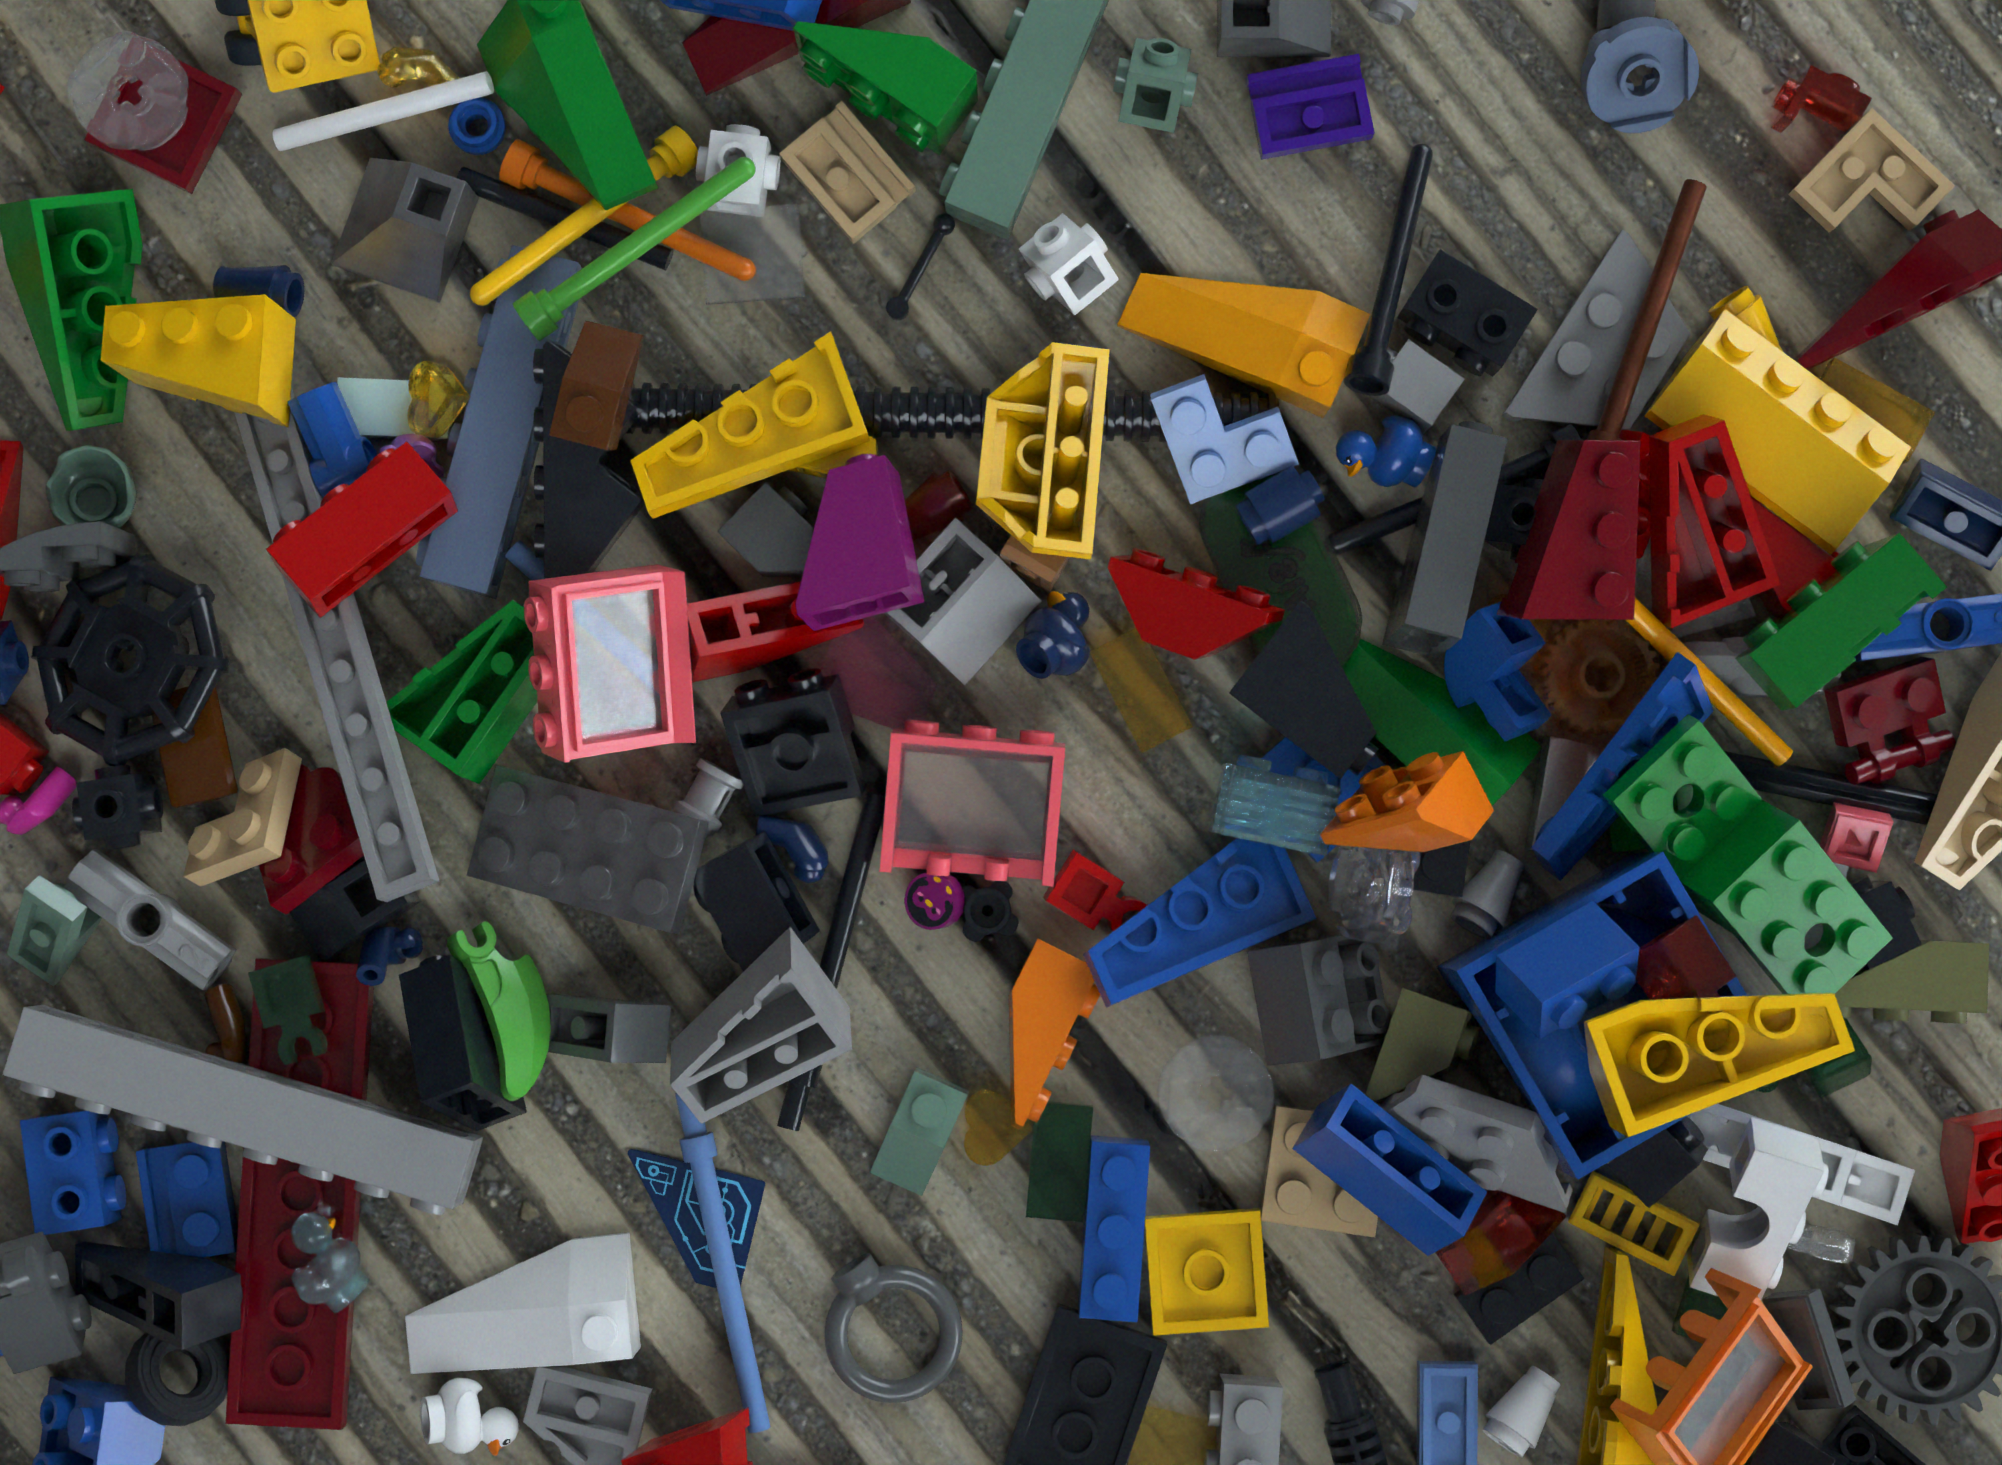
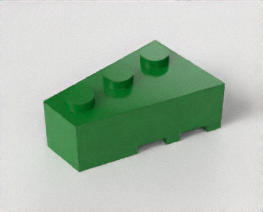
M1900 533L1867 544L1864 547L1859 541L1851 544L1830 563L1836 571L1819 585L1815 579L1806 583L1786 601L1792 609L1776 623L1770 617L1765 619L1743 638L1748 648L1735 659L1781 711L1797 708L1855 662V656L1881 633L1887 636L1902 623L1899 621V618L1919 600L1929 596L1933 599L1947 588L1945 583Z

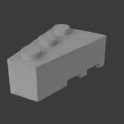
M791 927L671 1042L670 1086L701 1124L852 1050L850 1007Z

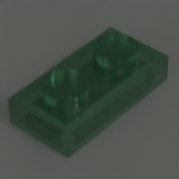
M1048 1101L1038 1122H1034L1026 1217L1083 1222L1093 1105Z

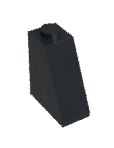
M1300 600L1229 694L1339 779L1343 777L1347 770L1358 776L1378 750L1370 742L1377 732L1311 608Z
M437 955L424 959L420 962L419 967L399 974L420 1102L474 1131L482 1130L527 1113L523 1097L516 1101H509L501 1093L499 1061L495 1041L481 1000L463 963L451 955Z

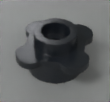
M994 881L990 887L976 889L968 885L962 888L965 896L964 914L966 923L963 926V934L967 939L978 942L988 934L999 932L1004 936H1009L1017 930L1019 921L1011 911L1009 899L1013 894V889L1006 881ZM985 905L992 906L993 914L991 916H985L982 913V908Z

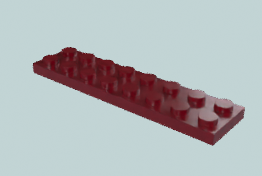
M270 958L255 959L249 1066L367 1101L374 986L364 985L359 982L356 977L358 963ZM245 1157L242 1158L235 1272L241 1274L243 1299L241 1302V1329L231 1332L225 1424L342 1430L346 1426L361 1192L354 1189L355 1180L335 1174L332 1181L313 1179L298 1173L300 1164L278 1158L275 1165L256 1162ZM321 1215L327 1219L335 1217L336 1222L332 1231L323 1235L316 1233L322 1222L320 1219ZM315 1219L319 1221L316 1225H309L310 1220Z

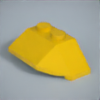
M1052 342L1039 353L1036 359L1018 370L987 396L976 505L1032 553L1089 560L1092 558L1110 349Z

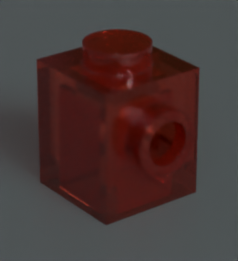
M1697 915L1660 933L1639 948L1636 980L1649 1000L1720 997L1717 990L1736 977L1734 971Z

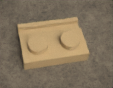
M843 101L835 106L836 109L825 118H820L783 149L779 156L854 244L897 208L896 206L906 197L913 195L916 192V188Z

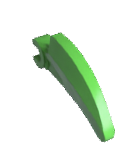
M485 921L472 929L477 941V948L468 943L463 930L457 931L447 938V947L450 954L466 967L485 1010L499 1061L501 1093L505 1099L516 1101L530 1090L543 1068L549 1049L551 1032L549 1003L542 978L531 956L527 954L518 960H506L495 949L496 933L493 926L488 921Z

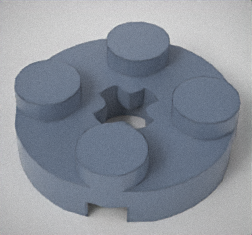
M1654 17L1633 18L1623 21L1611 29L1598 31L1592 36L1588 43V55L1581 69V90L1591 111L1598 118L1609 123L1613 129L1623 133L1647 132L1665 125L1674 118L1675 115L1672 111L1681 104L1684 97L1689 101L1698 83L1699 63L1695 50L1672 21ZM1644 64L1646 68H1653L1652 73L1643 76L1642 85L1633 86L1631 80L1627 78L1630 71L1639 65Z

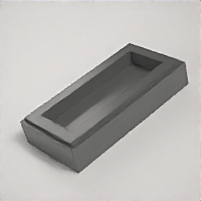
M1820 1288L1776 1292L1763 1298V1304L1802 1359L1813 1366L1793 1395L1797 1409L1845 1408L1855 1402L1854 1391Z

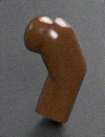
M230 984L217 985L207 990L204 996L219 1042L209 1044L205 1053L243 1064L247 1058L244 1018L233 986Z

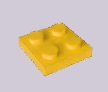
M1259 1208L1145 1216V1240L1153 1336L1269 1327L1261 1212Z

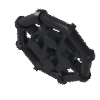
M137 553L132 557L131 561L84 579L74 577L66 584L68 593L40 645L33 646L31 658L37 660L48 710V716L45 719L46 726L51 733L56 735L64 734L101 755L109 766L125 765L130 758L177 741L187 743L195 736L193 727L222 673L229 672L230 660L224 658L212 606L215 599L213 591L207 584L197 585L160 565L151 554ZM153 586L176 600L164 611H161L147 603L148 590ZM126 588L125 597L116 600L120 604L109 608L99 605V597ZM82 614H84L85 618L83 619L70 646L65 647L76 625L78 624ZM189 617H191L199 655L189 654V642L181 633L180 625ZM135 647L136 661L134 665L128 668L126 672L121 673L124 663L118 659L120 652L123 649L132 651ZM68 662L69 668L75 670L78 684L72 682L74 692L70 695L68 694L62 664ZM186 669L197 670L175 710L169 700ZM90 705L107 714L105 731L82 719V713ZM156 714L161 721L159 724L127 735L129 720L132 718Z

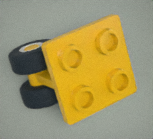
M215 0L216 8L221 14L237 17L239 30L228 31L224 36L229 60L234 64L242 66L262 65L266 85L273 93L372 72L380 68L367 0Z

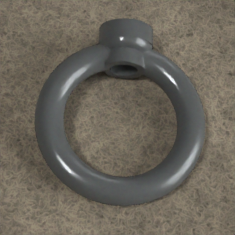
M870 1253L855 1258L831 1277L839 1293L832 1302L826 1318L824 1331L825 1348L834 1371L849 1388L871 1400L885 1403H900L926 1395L945 1380L958 1359L962 1345L963 1329L957 1304L941 1282L930 1274L910 1266L885 1265L878 1267ZM886 1288L907 1289L924 1298L934 1310L940 1330L938 1347L931 1361L918 1373L897 1380L878 1378L866 1372L854 1359L847 1337L849 1321L855 1308L868 1302Z

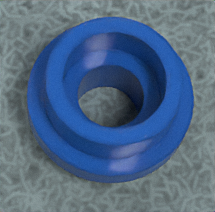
M479 97L461 102L453 109L449 117L448 129L453 142L462 151L472 155H484L495 150L503 141L506 133V121L503 113L495 103L486 98ZM474 120H486L488 127L484 134L480 136L469 134V126Z

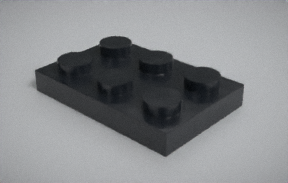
M1057 1303L1002 1465H1127L1167 1347V1341L1109 1320L1079 1318L1077 1309Z

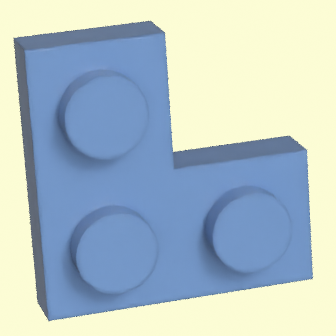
M1205 374L1150 394L1152 404L1190 504L1283 471L1291 466L1299 465L1279 407L1223 426Z

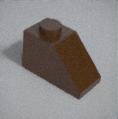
M585 321L562 378L549 436L603 450H617L644 335Z

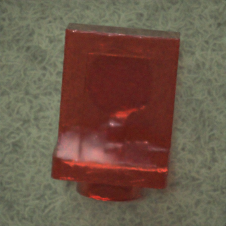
M1811 65L1797 80L1788 77L1771 106L1779 111L1771 128L1782 133L1795 120L1802 108L1846 132L1862 118L1872 98L1860 92V86L1853 79L1839 73L1827 74Z

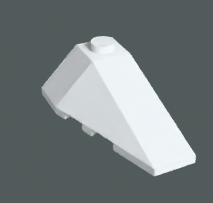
M630 1233L573 1238L483 1281L407 1314L405 1322L410 1374L577 1365L632 1359L641 1348Z

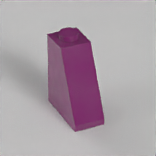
M875 454L857 455L848 459L845 462V466L830 469L795 604L797 615L813 631L925 602L899 472L885 455L878 456Z

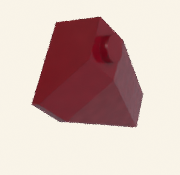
M822 0L815 23L857 28L910 4L911 0ZM710 16L682 42L706 96L798 55L799 51L794 31Z

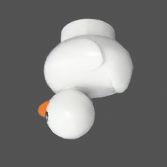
M469 1378L451 1379L441 1387L437 1395L425 1396L421 1399L420 1418L425 1443L442 1442L445 1448L455 1454L469 1453L478 1446L480 1441H483L487 1444L489 1452L493 1456H497L502 1447L509 1445L515 1440L519 1432L518 1418L511 1410L505 1407L491 1408L481 1417L477 1395L482 1390V1386L477 1381Z

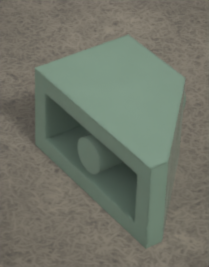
M916 1067L870 1173L922 1196L945 1148L969 1090Z

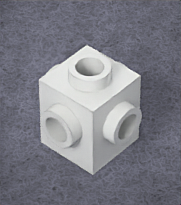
M727 125L726 132L711 130L709 147H699L696 163L697 181H707L740 157L750 158L756 167L755 174L751 179L708 208V211L764 217L767 190H777L781 160L780 156L772 155L773 151L769 138L760 136L759 129L746 125Z
M1063 213L1052 222L1040 227L1034 237L1019 248V251L1030 266V269L1024 275L1032 288L1045 301L1053 296L1073 315L1079 313L1119 280L1104 256L1108 248L1099 234L1088 223L1080 228Z

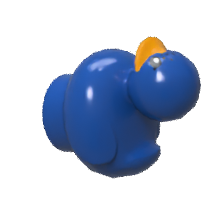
M1397 415L1388 416L1382 420L1384 432L1376 446L1372 437L1360 430L1348 431L1339 438L1336 445V456L1339 462L1347 468V476L1353 477L1361 469L1367 467L1370 479L1375 484L1383 487L1396 486L1404 482L1416 488L1429 471L1436 454V447L1423 441V434L1419 425L1413 419Z

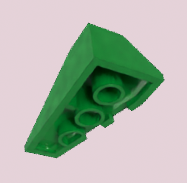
M507 0L477 43L497 95L526 122L534 135L556 154L563 162L565 168L605 210L658 189L659 187L581 1Z
M133 189L28 199L0 204V232L6 263L66 431L122 423L128 379L101 361L105 306L136 304L137 298H133L131 295L135 266L141 265L143 244Z
M1357 636L1354 637L1347 655L1339 662L1377 732L1371 741L1398 768L1406 767L1415 759L1428 753L1437 752L1440 757L1464 751L1493 806L1512 787L1542 748L1528 733L1504 742L1496 729L1487 722L1483 711L1476 702L1457 708L1448 691L1446 680Z

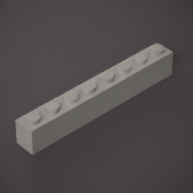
M46 1005L23 1007L3 1071L4 1076L21 1080L19 1089L29 1094L54 1098L56 1091L77 1097L75 1106L86 1111L110 1114L111 1108L131 1113L132 1118L130 1122L146 1129L165 1131L168 1124L188 1130L186 1139L196 1144L220 1148L223 1141L244 1147L242 1156L250 1160L271 1165L277 1164L278 1158L300 1164L298 1173L322 1181H332L335 1174L355 1180L354 1189L358 1192L379 1198H388L390 1191L411 1197V1207L437 1215H443L445 1208L453 1210L464 1203L484 1137Z

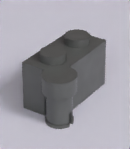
M43 1231L0 1243V1350L13 1374L81 1355L86 1329L90 1328L92 1324L91 1310L86 1298L82 1294L76 1295L70 1284L68 1266L62 1253L59 1251L53 1252Z

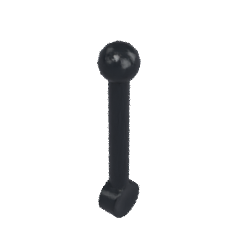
M942 213L935 217L933 221L934 232L898 296L891 298L887 302L886 311L893 320H902L908 315L909 305L907 302L944 235L951 234L955 228V220L951 215Z

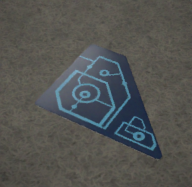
M629 1149L628 1156L694 1281L698 1284L717 1288L690 1163H684L681 1160L636 1149ZM715 1169L741 1287L765 1182Z

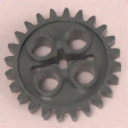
M1918 1232L1912 1234L1910 1249H1908L1902 1239L1895 1236L1889 1237V1255L1873 1246L1867 1248L1872 1265L1867 1268L1852 1261L1849 1265L1858 1277V1280L1855 1284L1838 1281L1836 1284L1842 1292L1848 1295L1846 1303L1829 1304L1830 1310L1843 1317L1842 1324L1833 1325L1832 1327L1836 1338L1844 1340L1845 1343L1839 1346L1843 1361L1852 1362L1846 1368L1850 1382L1853 1384L1863 1381L1857 1395L1866 1402H1870L1878 1397L1876 1409L1887 1416H1890L1898 1407L1899 1418L1908 1424H1913L1919 1410L1923 1421L1931 1426H1937L1941 1409L1948 1418L1955 1422H1960V1404L1965 1403L1977 1412H1981L1983 1408L1978 1393L1984 1390L1997 1397L2001 1394L1998 1386L1992 1380L1996 1373L2002 1375V1296L1998 1295L2002 1291V1276L1996 1274L1987 1277L1994 1262L1983 1256L1971 1261L1973 1247L1960 1242L1952 1251L1951 1239L1939 1234L1933 1240L1931 1248L1927 1237ZM1929 1273L1933 1282L1932 1291L1927 1298L1916 1302L1912 1293L1913 1284L1919 1276ZM1958 1289L1960 1292L1959 1298L1956 1301L1950 1302L1952 1292ZM1972 1313L1976 1321L1975 1330L1969 1338L1959 1341L1956 1334V1325L1961 1317ZM1891 1316L1895 1326L1892 1337L1885 1343L1876 1344L1873 1336L1875 1325L1882 1318ZM1922 1319L1928 1320L1927 1326L1932 1331L1926 1339L1922 1337L1923 1332L1918 1327ZM1900 1356L1898 1358V1365L1895 1368H1891L1890 1361L1892 1358ZM1934 1356L1938 1365L1937 1373L1929 1382L1920 1384L1917 1378L1918 1366L1924 1359Z

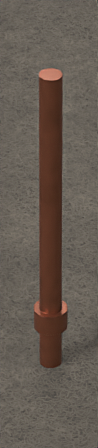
M1692 179L1684 181L1597 430L1589 432L1587 440L1623 441L1619 438L1707 188L1700 181Z

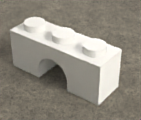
M1751 1117L1729 1162L1733 1196L1755 1203L1758 1207L1743 1215H1727L1707 1209L1687 1251L1690 1288L1718 1296L1704 1277L1710 1268H1713L1762 1289L1758 1294L1761 1300L1767 1288L1774 1289L1777 1286L1783 1270V1254L1789 1243L1796 1244L1799 1241L1806 1221L1805 1210L1811 1197L1819 1198L1823 1193L1829 1169L1828 1165L1824 1164L1822 1160L1819 1138Z

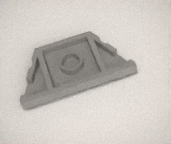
M1621 230L1501 415L1502 417L1510 421L1524 419L1551 422L1556 426H1568L1571 424L1575 428L1578 426H1588L1597 429L1652 275V270L1629 233ZM1669 298L1664 307L1621 430H1630L1691 335Z
M1423 1074L1407 1084L1404 1092L1394 1093L1382 1101L1381 1108L1483 1189L1499 1190L1563 1213L1566 1212L1572 1188L1570 1183H1560L1555 1173L1559 1159L1553 1146L1544 1138L1545 1129L1537 1112Z

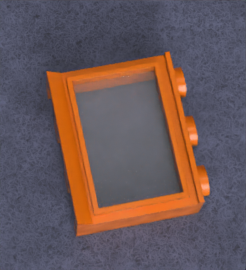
M1710 1268L1704 1277L1728 1310L1721 1320L1698 1310H1689L1681 1316L1680 1326L1688 1337L1703 1344L1687 1367L1662 1356L1654 1357L1647 1363L1646 1372L1657 1386L1669 1391L1657 1409L1650 1415L1618 1398L1611 1404L1610 1409L1655 1465H1744L1813 1368L1810 1363L1802 1359L1758 1297L1762 1289Z

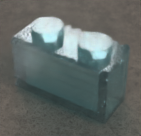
M1238 755L1236 765L1222 764L1209 827L1210 833L1319 856H1327L1329 845L1323 842L1320 833L1336 815L1334 810L1338 805L1341 787L1327 784L1329 773L1295 767L1293 777L1270 772L1272 761L1246 755Z

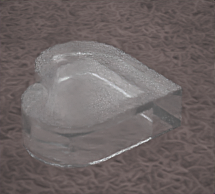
M1805 1223L1799 1241L1796 1244L1789 1243L1787 1248L1808 1253L1824 1260L1849 1263L1853 1259L1856 1239L1843 1230Z

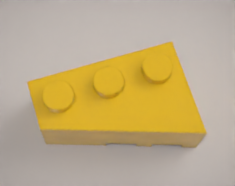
M267 295L105 306L101 361L133 383L196 401L198 399L216 404L239 414L247 413L289 428L290 407L287 401L291 399L296 319Z

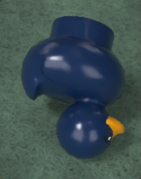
M1056 591L1050 592L1047 596L1049 608L1044 607L1033 612L1026 621L1024 637L1018 641L1016 653L1023 668L1032 676L1039 679H1045L1051 674L1068 676L1078 672L1086 664L1090 654V647L1086 645V640L1079 628L1083 627L1087 622L1090 608L1086 599L1078 593L1065 592L1060 594Z

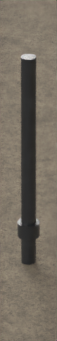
M869 792L865 794L820 962V968L836 989L839 984L884 815L885 797ZM819 1065L789 1080L777 1126L794 1131L800 1130L810 1088H817L823 1065Z

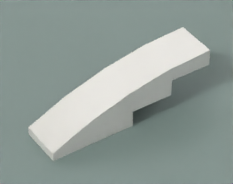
M1720 1104L1712 1105L1687 1116L1698 1126L1705 1138L1703 1144L1708 1148V1151L1703 1160L1729 1169V1162L1751 1117L1795 1130ZM1819 1138L1822 1160L1824 1164L1828 1165L1829 1171L1824 1191L1817 1199L1898 1226L1915 1170Z

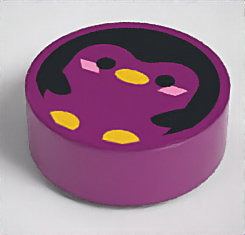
M923 873L916 876L909 883L905 892L904 904L909 918L917 926L927 930H936L949 927L960 918L965 906V896L960 883L952 875L934 876Z

